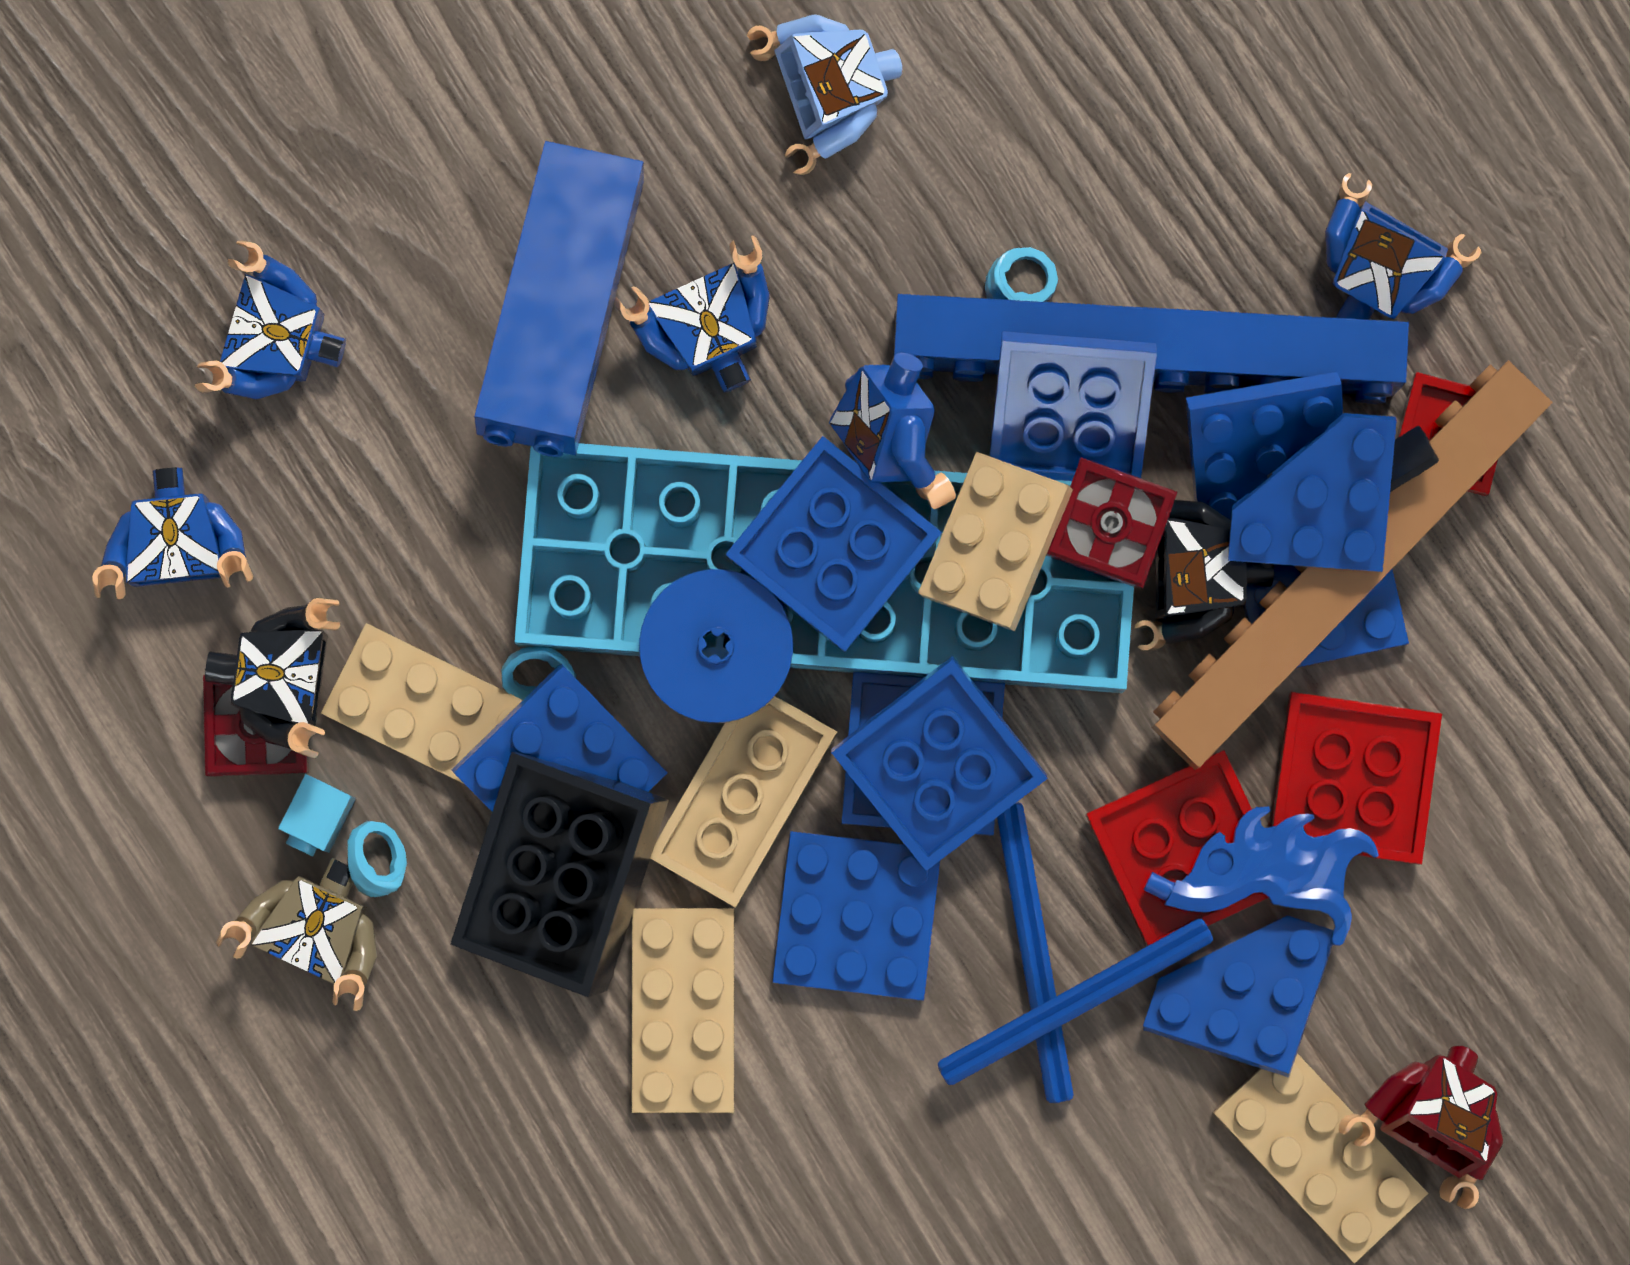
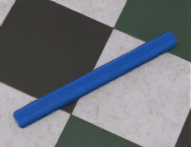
M1016 802L999 815L997 820L1030 1010L1056 997V990L1024 807L1021 803ZM1061 1025L1036 1039L1045 1096L1049 1103L1069 1101L1074 1096Z
M1196 919L943 1058L938 1062V1069L948 1085L960 1082L1207 946L1213 941L1211 931L1203 919Z

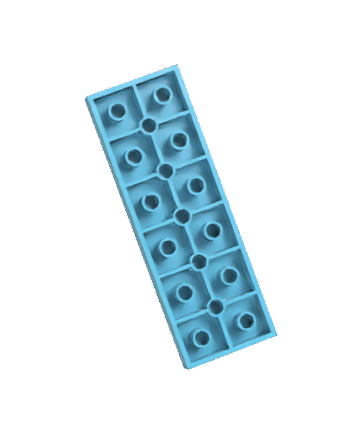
M579 443L576 456L563 453L561 457H550L536 452L531 446L515 644L518 647L525 648L542 646L564 651L640 656L639 638L646 613L657 596L671 583L693 572L709 569L731 570L749 576L728 559L725 554L802 460ZM935 471V475L940 472L946 475L956 494V498L938 509L930 507L928 500H924L918 495L916 487L913 486L911 481L881 482L943 533L967 473ZM1056 480L1069 486H1071L1072 481ZM941 536L845 653L778 599L786 612L792 630L793 656L790 668L925 677L953 656L972 681L1123 693L1127 689L1134 587L1046 556L1015 632L924 598L918 593ZM710 633L704 638L707 648L703 651V654L707 658L716 654L720 659H723L729 654L725 645L730 639L725 634L716 638Z

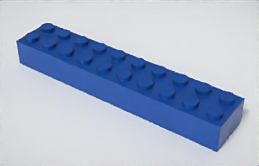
M898 294L893 358L897 353H908L917 357L923 364L918 379L933 378V371L953 372L954 380L967 382L983 381V374L998 375L1002 331L1156 343L1157 357L1153 383L1154 390L1158 392L1179 393L1184 392L1185 385L1205 386L1204 393L1210 394L1235 388L1338 372L1342 383V394H1356L1355 401L1359 403L1381 404L1386 402V397L1394 396L1406 383L1409 322Z

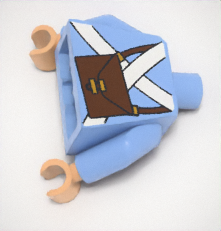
M817 14L779 24L777 30L773 32L764 26H754L747 34L749 40H757L761 37L768 38V43L763 49L753 50L750 54L758 61H767L776 54L804 139L813 137L814 143L811 145L794 144L785 153L786 158L800 150H804L808 154L807 165L793 172L797 175L810 173L816 165V158L822 156L826 159L857 142L876 119L877 105L887 98L888 90L885 81L900 78L902 75V63L896 50L890 49L875 53L867 32L864 30H849L845 24Z

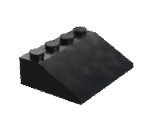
M511 752L450 945L585 997L606 992L669 800L619 781L518 752Z

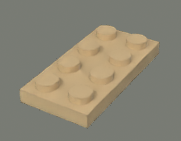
M366 623L321 714L463 783L451 769L489 734L522 699L508 694L506 691Z
M776 696L763 708L750 716L732 722H725L657 839L650 859L736 908L836 736L837 731Z
M634 908L632 1113H734V908Z
M1298 1053L1290 1077L1259 1068L1212 1112L1354 1264L1429 1194L1376 1137L1366 1146L1360 1147L1353 1144L1363 1133L1361 1122L1355 1123L1351 1130L1344 1135L1339 1132L1341 1120L1346 1115L1354 1113Z

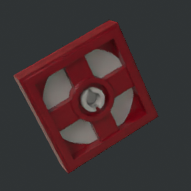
M1080 458L1070 486L1073 489L1046 556L1143 590L1178 492Z
M203 675L205 776L309 774L308 756L297 753L289 748L265 742L241 721L239 708L231 704L233 685L206 682L205 675Z

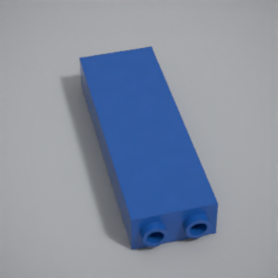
M545 141L474 415L476 434L483 436L487 442L504 447L512 446L513 443L532 446L536 452L550 457H561L563 453L576 456L644 184L643 161Z

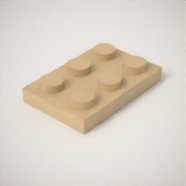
M976 452L918 593L924 598L1015 632L1073 489L1067 484Z

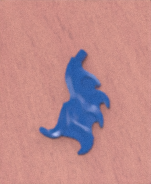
M1270 806L1256 807L1246 812L1238 821L1234 830L1233 843H1227L1225 835L1221 832L1212 836L1202 846L1191 872L1182 881L1176 880L1174 883L1151 872L1143 888L1144 891L1164 900V905L1202 913L1224 909L1253 893H1263L1269 898L1272 905L1317 910L1328 914L1334 923L1330 941L1333 945L1340 946L1345 941L1352 920L1351 908L1344 898L1346 868L1351 859L1361 852L1367 853L1373 858L1378 857L1379 854L1372 839L1359 830L1351 828L1338 829L1328 835L1319 837L1307 835L1303 825L1315 819L1313 814H1298L1285 819L1277 826L1264 828L1260 819L1270 812Z

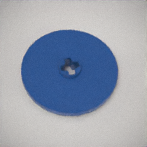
M709 569L693 572L679 578L657 596L648 609L641 627L639 652L646 679L656 695L667 706L693 720L707 723H725L750 716L768 704L778 693L790 670L793 656V637L786 612L778 599L755 579L739 572L725 569ZM712 633L716 638L725 634L730 639L725 645L729 653L725 658L720 659L716 654L707 658L703 654V651L707 648L704 638L708 634Z

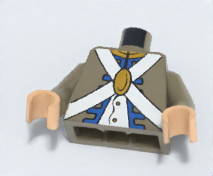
M331 858L320 884L298 876L294 881L282 880L255 897L235 921L228 922L223 926L216 942L219 947L226 938L238 940L240 945L233 955L234 958L238 959L244 955L251 938L254 937L251 943L252 946L333 983L332 1003L334 1005H337L339 996L344 993L355 995L354 1011L360 1010L363 1006L364 986L368 982L377 958L374 925L371 919L365 915L367 907L347 898L354 882L351 879L348 865L334 858Z

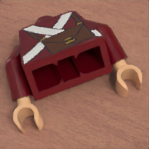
M1464 1046L1451 1047L1447 1057L1437 1055L1425 1063H1410L1382 1083L1364 1103L1367 1109L1362 1115H1346L1339 1124V1132L1344 1135L1351 1130L1355 1123H1362L1363 1133L1353 1143L1361 1147L1373 1141L1375 1137V1122L1378 1119L1383 1121L1380 1128L1381 1131L1454 1175L1445 1179L1441 1184L1440 1197L1450 1203L1454 1200L1457 1191L1462 1187L1463 1192L1457 1205L1463 1209L1472 1208L1477 1204L1479 1192L1474 1184L1477 1179H1484L1503 1145L1502 1131L1496 1111L1498 1094L1494 1086L1474 1074L1478 1055L1473 1050Z

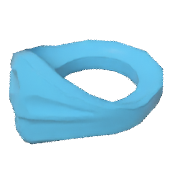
M1031 247L1008 250L993 262L986 276V298L1047 302L1054 295L1058 284L1055 264L1044 252ZM1023 259L1032 260L1039 264L1046 275L1044 289L1033 294L1015 293L1008 285L1005 276L1010 270L1011 265Z
M542 646L521 648L512 653L501 669L503 688L508 694H512L522 700L537 687L521 685L514 680L513 671L523 661L540 659L547 661L554 668L562 664L576 678V674L567 658L553 648Z
M366 821L353 829L348 839V868L351 879L358 891L365 896L381 897L397 891L402 884L407 865L404 845L395 830L387 824ZM369 833L381 835L388 842L391 849L390 873L386 876L377 875L364 856L363 843Z

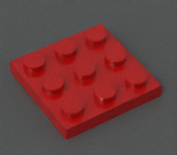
M1290 692L1271 827L1277 826L1285 819L1298 814H1313L1315 819L1303 825L1305 833L1309 836H1325L1338 829L1351 828L1359 830L1368 835L1375 843L1379 854L1375 859L1422 865L1442 714ZM1361 852L1360 854L1356 855L1361 857L1373 858L1372 856L1364 852Z
M1225 750L1210 756L1196 770L1188 766L1085 814L1146 946L1196 919H1203L1207 926L1268 898L1263 893H1253L1224 909L1202 913L1164 905V900L1143 890L1151 872L1174 883L1176 880L1182 881L1191 872L1202 846L1218 832L1225 835L1227 843H1233L1234 830L1238 821L1252 808Z

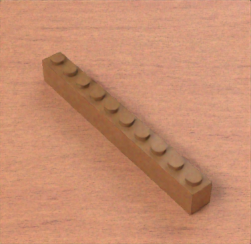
M1509 360L1498 370L1490 364L1469 385L1476 393L1464 406H1461L1455 400L1434 421L1441 428L1430 440L1439 458L1438 463L1390 492L1383 572L1294 566L1301 574L1288 587L1279 581L1261 599L1259 604L1266 610L1252 624L1244 617L1224 638L1230 647L1217 660L1208 654L1188 675L1195 683L1182 696L1173 690L1153 711L1159 720L1151 728L1194 770L1203 765L1553 403Z

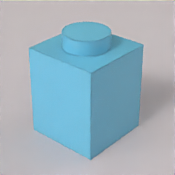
M305 774L278 829L290 834L286 844L310 856H314L317 848L329 853L356 798Z

